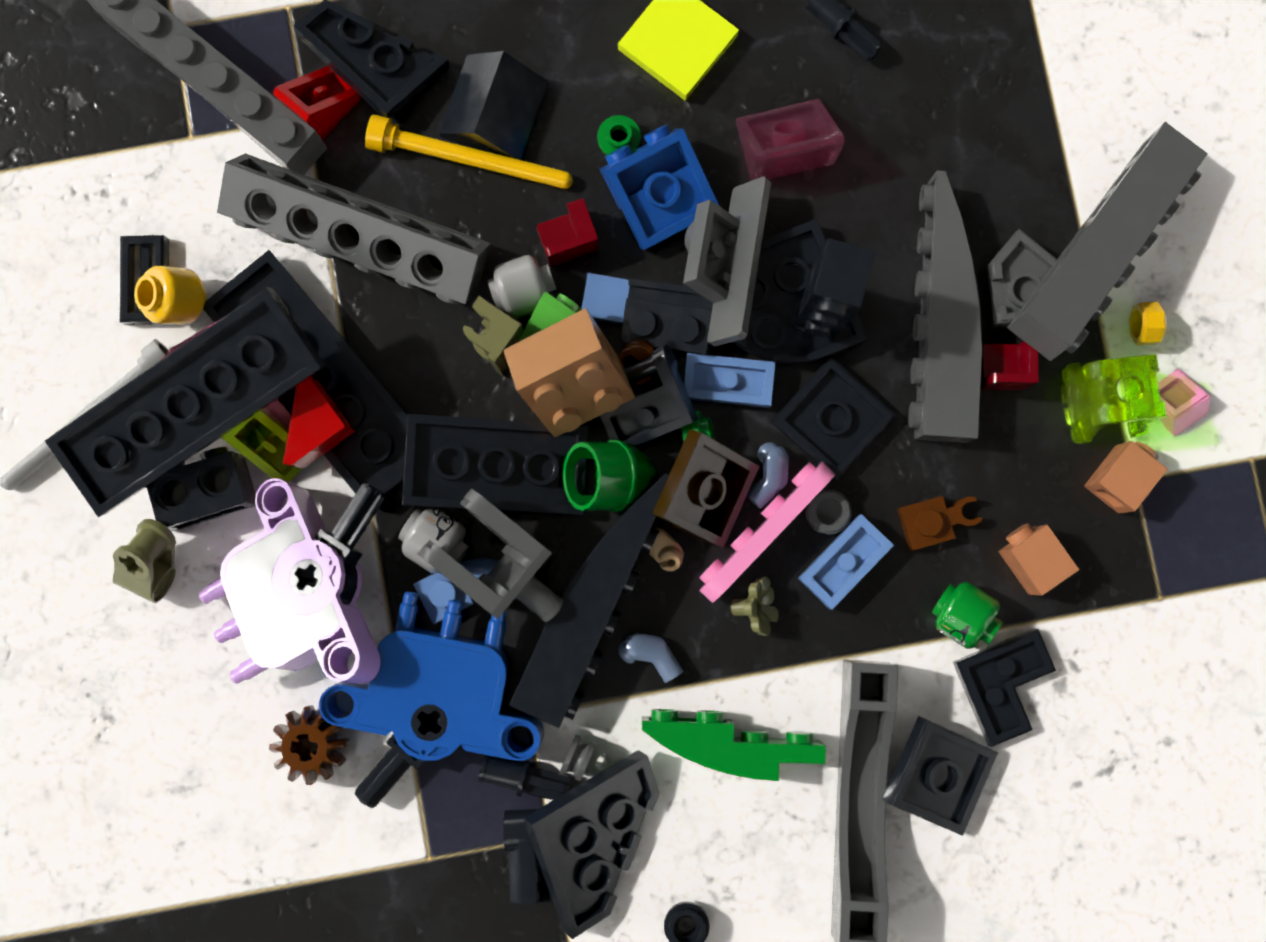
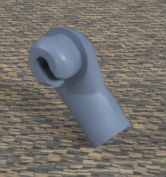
M774 442L764 443L759 448L757 457L763 464V477L747 493V498L759 510L788 483V453L785 448L778 446Z
M636 632L629 634L619 644L618 652L622 660L627 663H633L635 660L653 663L665 683L684 672L665 640L659 636Z

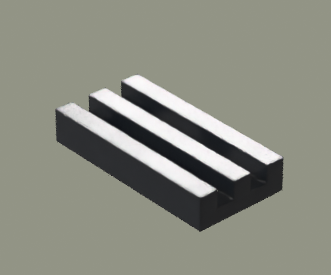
M165 235L120 236V323L124 325H134V323L151 325L153 322L144 316L141 309L140 313H134L135 246H140V279L148 269L152 268V246H154V266H169V238Z

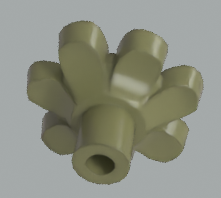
M766 576L756 578V581L750 584L747 598H734L731 602L733 616H748L751 621L752 631L763 636H769L771 631L770 622L778 621V609L770 606L774 601V591L770 587V579Z

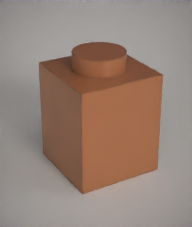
M1129 441L1115 445L1084 487L1118 514L1134 512L1168 469L1157 461L1159 456L1152 448L1141 442L1134 443Z
M1029 523L1022 525L1006 537L1009 544L998 551L1028 595L1042 596L1079 570L1048 525L1031 527Z

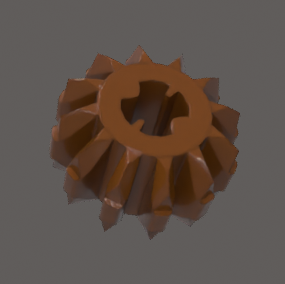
M313 705L304 707L301 715L295 710L288 712L285 715L287 725L278 724L273 729L275 735L281 738L282 741L270 744L269 750L274 753L281 752L283 758L274 763V768L278 770L289 765L290 769L287 779L293 782L302 774L306 785L314 784L318 774L324 780L331 778L334 775L332 765L341 766L346 761L344 755L336 750L350 745L348 738H337L336 732L344 727L330 726L322 718L321 713L317 717ZM309 738L310 742H317L318 749L311 753L310 748L302 746V740Z

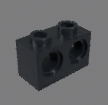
M227 447L210 449L200 454L202 460L187 465L184 462L146 487L156 521L164 524L170 531L175 532L256 506V494L245 456L228 451ZM226 469L230 474V484L224 491L218 492L215 487V478L220 471ZM183 483L187 490V496L184 502L177 506L172 498L173 490L178 484Z

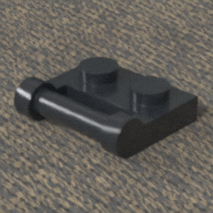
M668 345L653 350L652 356L624 368L630 385L656 373L659 374L663 385L636 396L611 412L600 415L610 440H620L634 446L698 420L677 370L676 357Z

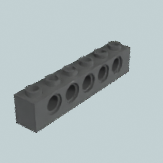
M246 153L225 162L217 213L232 218L234 224L244 228H259L273 233V237L281 242L306 245L314 248L316 254L325 258H341L355 263V267L360 271L371 274L382 273L393 277L401 286L411 289L423 288L436 293L440 300L447 303L466 304L477 293L491 243ZM266 194L275 201L276 210L269 205ZM307 209L315 214L318 225L309 219ZM347 224L352 225L358 231L359 240L350 235ZM388 239L395 241L399 245L401 255L394 253L390 249ZM429 254L436 256L441 261L443 270L436 269L430 263Z

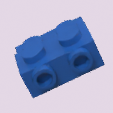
M668 125L661 126L644 136L646 145L634 151H631L629 145H626L605 156L608 165L599 169L618 208L622 210L642 250L689 227L694 221L697 204L711 199L719 205L684 129L670 131Z

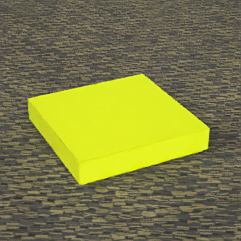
M653 0L619 41L618 50L686 101L737 38L739 29L701 0Z

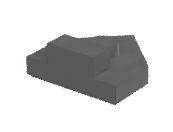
M1020 229L1011 236L987 265L994 326L1010 325L1057 260Z

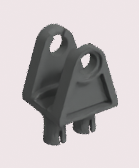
M470 489L460 504L507 544L501 551L504 553V556L488 575L483 572L478 579L431 540L426 545L424 544L417 554L496 619L502 615L514 599H518L527 606V609L535 612L544 622L549 621L560 610L563 599L555 595L535 577V573L551 555V552L483 496Z

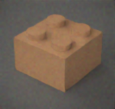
M586 308L503 350L517 392L554 438L565 432L573 431L581 424L606 412H611L620 405L635 398L620 358Z

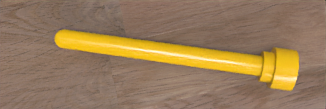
M373 114L368 122L365 147L369 150L385 153L386 150L394 151L397 147L562 189L569 188L573 183V177L569 172L399 130V125L392 123L391 118Z

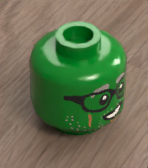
M962 582L957 587L950 584L932 611V614L937 616L935 620L936 629L966 649L976 647L980 640L989 645L1004 623L996 618L1000 610L999 602L969 582Z

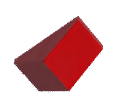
M329 66L278 85L273 92L274 96L282 104L318 133L322 141L326 139L362 98Z
M313 377L298 385L295 391L283 464L294 468H306L355 432L319 381Z

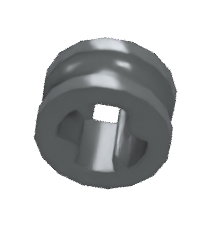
M575 734L560 773L565 775L567 772H573L575 779L581 781L596 743L591 741L585 744L581 741V736Z

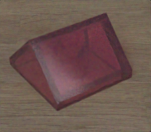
M820 99L736 118L737 130L751 181L763 176L770 180L835 164L844 146L843 133Z

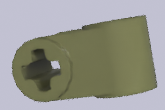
M153 519L142 520L137 525L136 535L129 543L119 546L113 553V583L152 603H158L166 595L175 578L174 556L176 539L173 533L159 521Z

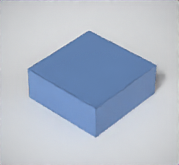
M588 273L581 309L586 308L596 322L622 326L626 298H628L629 280Z

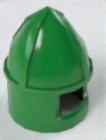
M620 440L579 442L573 445L567 453L563 468L564 490L568 501L575 509L581 511L609 510L611 512H621L627 510L655 484L659 477L649 457L633 444ZM581 459H595L593 470L594 495H582L576 489L575 466Z

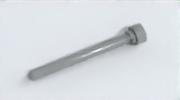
M157 339L151 341L140 350L142 356L137 359V366L60 429L171 354L170 350ZM45 441L0 478V485L3 489H16L55 457Z

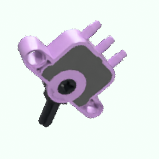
M277 478L269 479L260 485L256 492L255 504L265 530L233 548L222 562L220 578L208 584L207 588L199 592L200 600L206 604L213 600H218L225 595L227 596L235 618L224 623L223 627L216 630L214 637L217 642L224 643L229 639H235L242 635L251 658L242 662L236 669L230 672V679L233 683L239 684L244 680H250L269 668L290 671L301 670L318 660L325 675L333 681L365 684L376 677L381 663L379 652L360 608L354 606L361 591L362 575L358 562L363 555L354 547L385 499V495L379 489L370 484H362L333 531L328 532L309 491ZM288 496L287 503L282 509V502ZM354 652L355 665L349 672L347 662L350 654Z

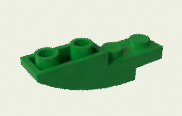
M651 709V716H642V731L659 744L685 759L729 775L757 780L779 781V763L826 764V745L820 740H814V733L788 731L786 732V739L768 738V731L741 730V737H734L733 721L731 719H723L724 712L715 710L696 711V718L678 717V710Z

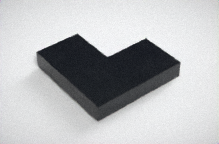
M1033 628L953 661V665L988 746L993 747L1033 730L1015 688L1056 671L1039 629Z

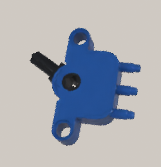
M406 591L399 607L395 632L387 635L378 644L377 650L381 663L376 677L365 684L339 682L322 693L319 700V711L327 723L385 736L393 732L392 736L386 741L391 748L355 790L356 797L363 805L369 808L376 807L411 765L417 770L424 761H437L451 755L461 744L463 749L468 752L515 761L527 760L538 751L544 738V727L541 720L522 711L504 708L511 675V662L507 652L502 648L506 629V610L498 619L493 615L491 616L485 640L459 636L462 602L457 600L448 601L441 632L414 627L418 609V594ZM339 691H344L352 697L354 701L352 713L343 712L338 708L336 695ZM435 710L439 712L441 717L438 719V724L431 728L427 725L426 721L429 718L428 714ZM516 726L529 728L534 736L533 744L529 746L517 745L512 740L511 729Z

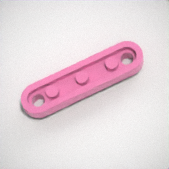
M809 462L792 479L791 482L797 486L786 499L778 494L761 512L766 520L755 531L748 526L731 543L730 546L735 550L733 555L724 564L717 558L699 578L705 584L699 591L712 603L715 602L830 482L835 473L823 462L817 467Z

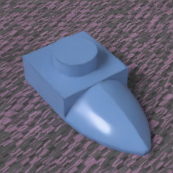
M487 558L470 559L460 562V565L479 579L483 572L488 575L499 560ZM440 572L413 584L433 624L443 620L444 612L447 611L448 601L450 600L461 601V610L476 603Z

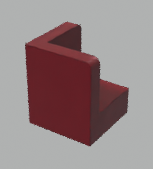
M584 198L567 203L568 214L537 225V231L550 267L599 250L598 237Z
M1023 341L1020 344H982L980 390L1023 391L1039 383L1038 351Z

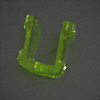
M1157 354L1089 362L1085 365L1078 362L1063 368L1062 378L1065 385L1061 386L1063 404H1068V407L1064 409L1067 426L1072 428L1071 435L1076 444L1092 442V439L1100 429L1109 424L1126 422L1130 438L1139 437L1148 433L1150 424L1160 418L1167 417L1165 401H1161L1157 380V372L1160 371ZM1119 380L1122 398L1118 395L1117 392V383Z

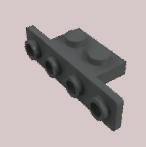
M764 176L733 188L729 212L711 199L697 204L683 284L713 303L707 342L713 346L744 339L748 334L771 181Z

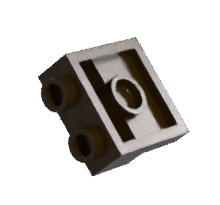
M690 429L652 514L702 541L724 548L759 466L704 433Z

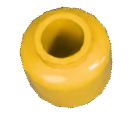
M153 266L140 277L135 287L136 304L144 316L153 323L189 325L198 319L207 300V293L200 277L194 271L187 268Z

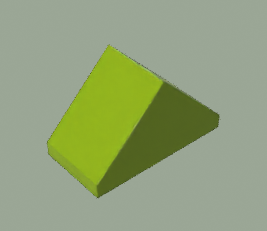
M266 408L221 437L271 478L290 482L302 470L283 464L289 429Z

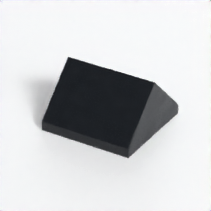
M504 51L467 55L439 136L478 150L522 160L549 83Z

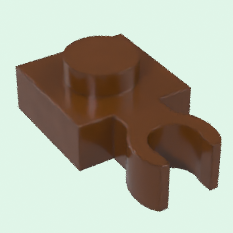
M943 496L897 508L909 551L956 539L952 525L967 527L980 523L982 517L969 520L962 514L963 506L966 503L977 501L976 498L972 496L961 498L955 501L950 508H946Z

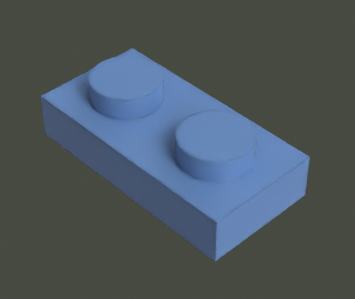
M687 353L684 386L690 400L770 408L775 362Z
M860 514L797 579L829 610H832L894 545Z

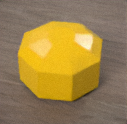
M1140 302L1132 308L1129 319L1130 336L1137 346L1156 345L1163 340L1167 321L1166 313L1159 302Z

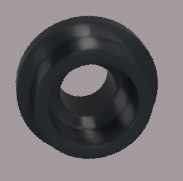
M693 902L677 903L669 909L665 916L664 932L669 942H704L709 934L708 916L702 907ZM685 917H689L695 922L694 928L688 932H684L678 927L679 921Z

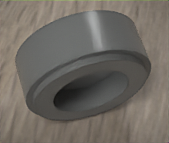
M823 490L806 506L805 515L808 524L813 530L821 534L830 535L842 531L849 524L852 509L850 502L842 493L835 490Z

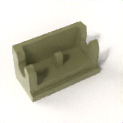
M479 296L472 305V308L481 318H484L481 323L486 329H483L481 334H477L473 328L463 326V331L466 337L473 343L476 352L489 361L496 372L504 377L509 370V366L503 350L518 343L524 330L519 322Z

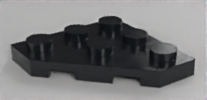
M639 750L523 818L562 929L571 939H574L611 914L617 899L613 894L622 870H629L642 838L638 834L647 809L653 811L660 793L649 758Z

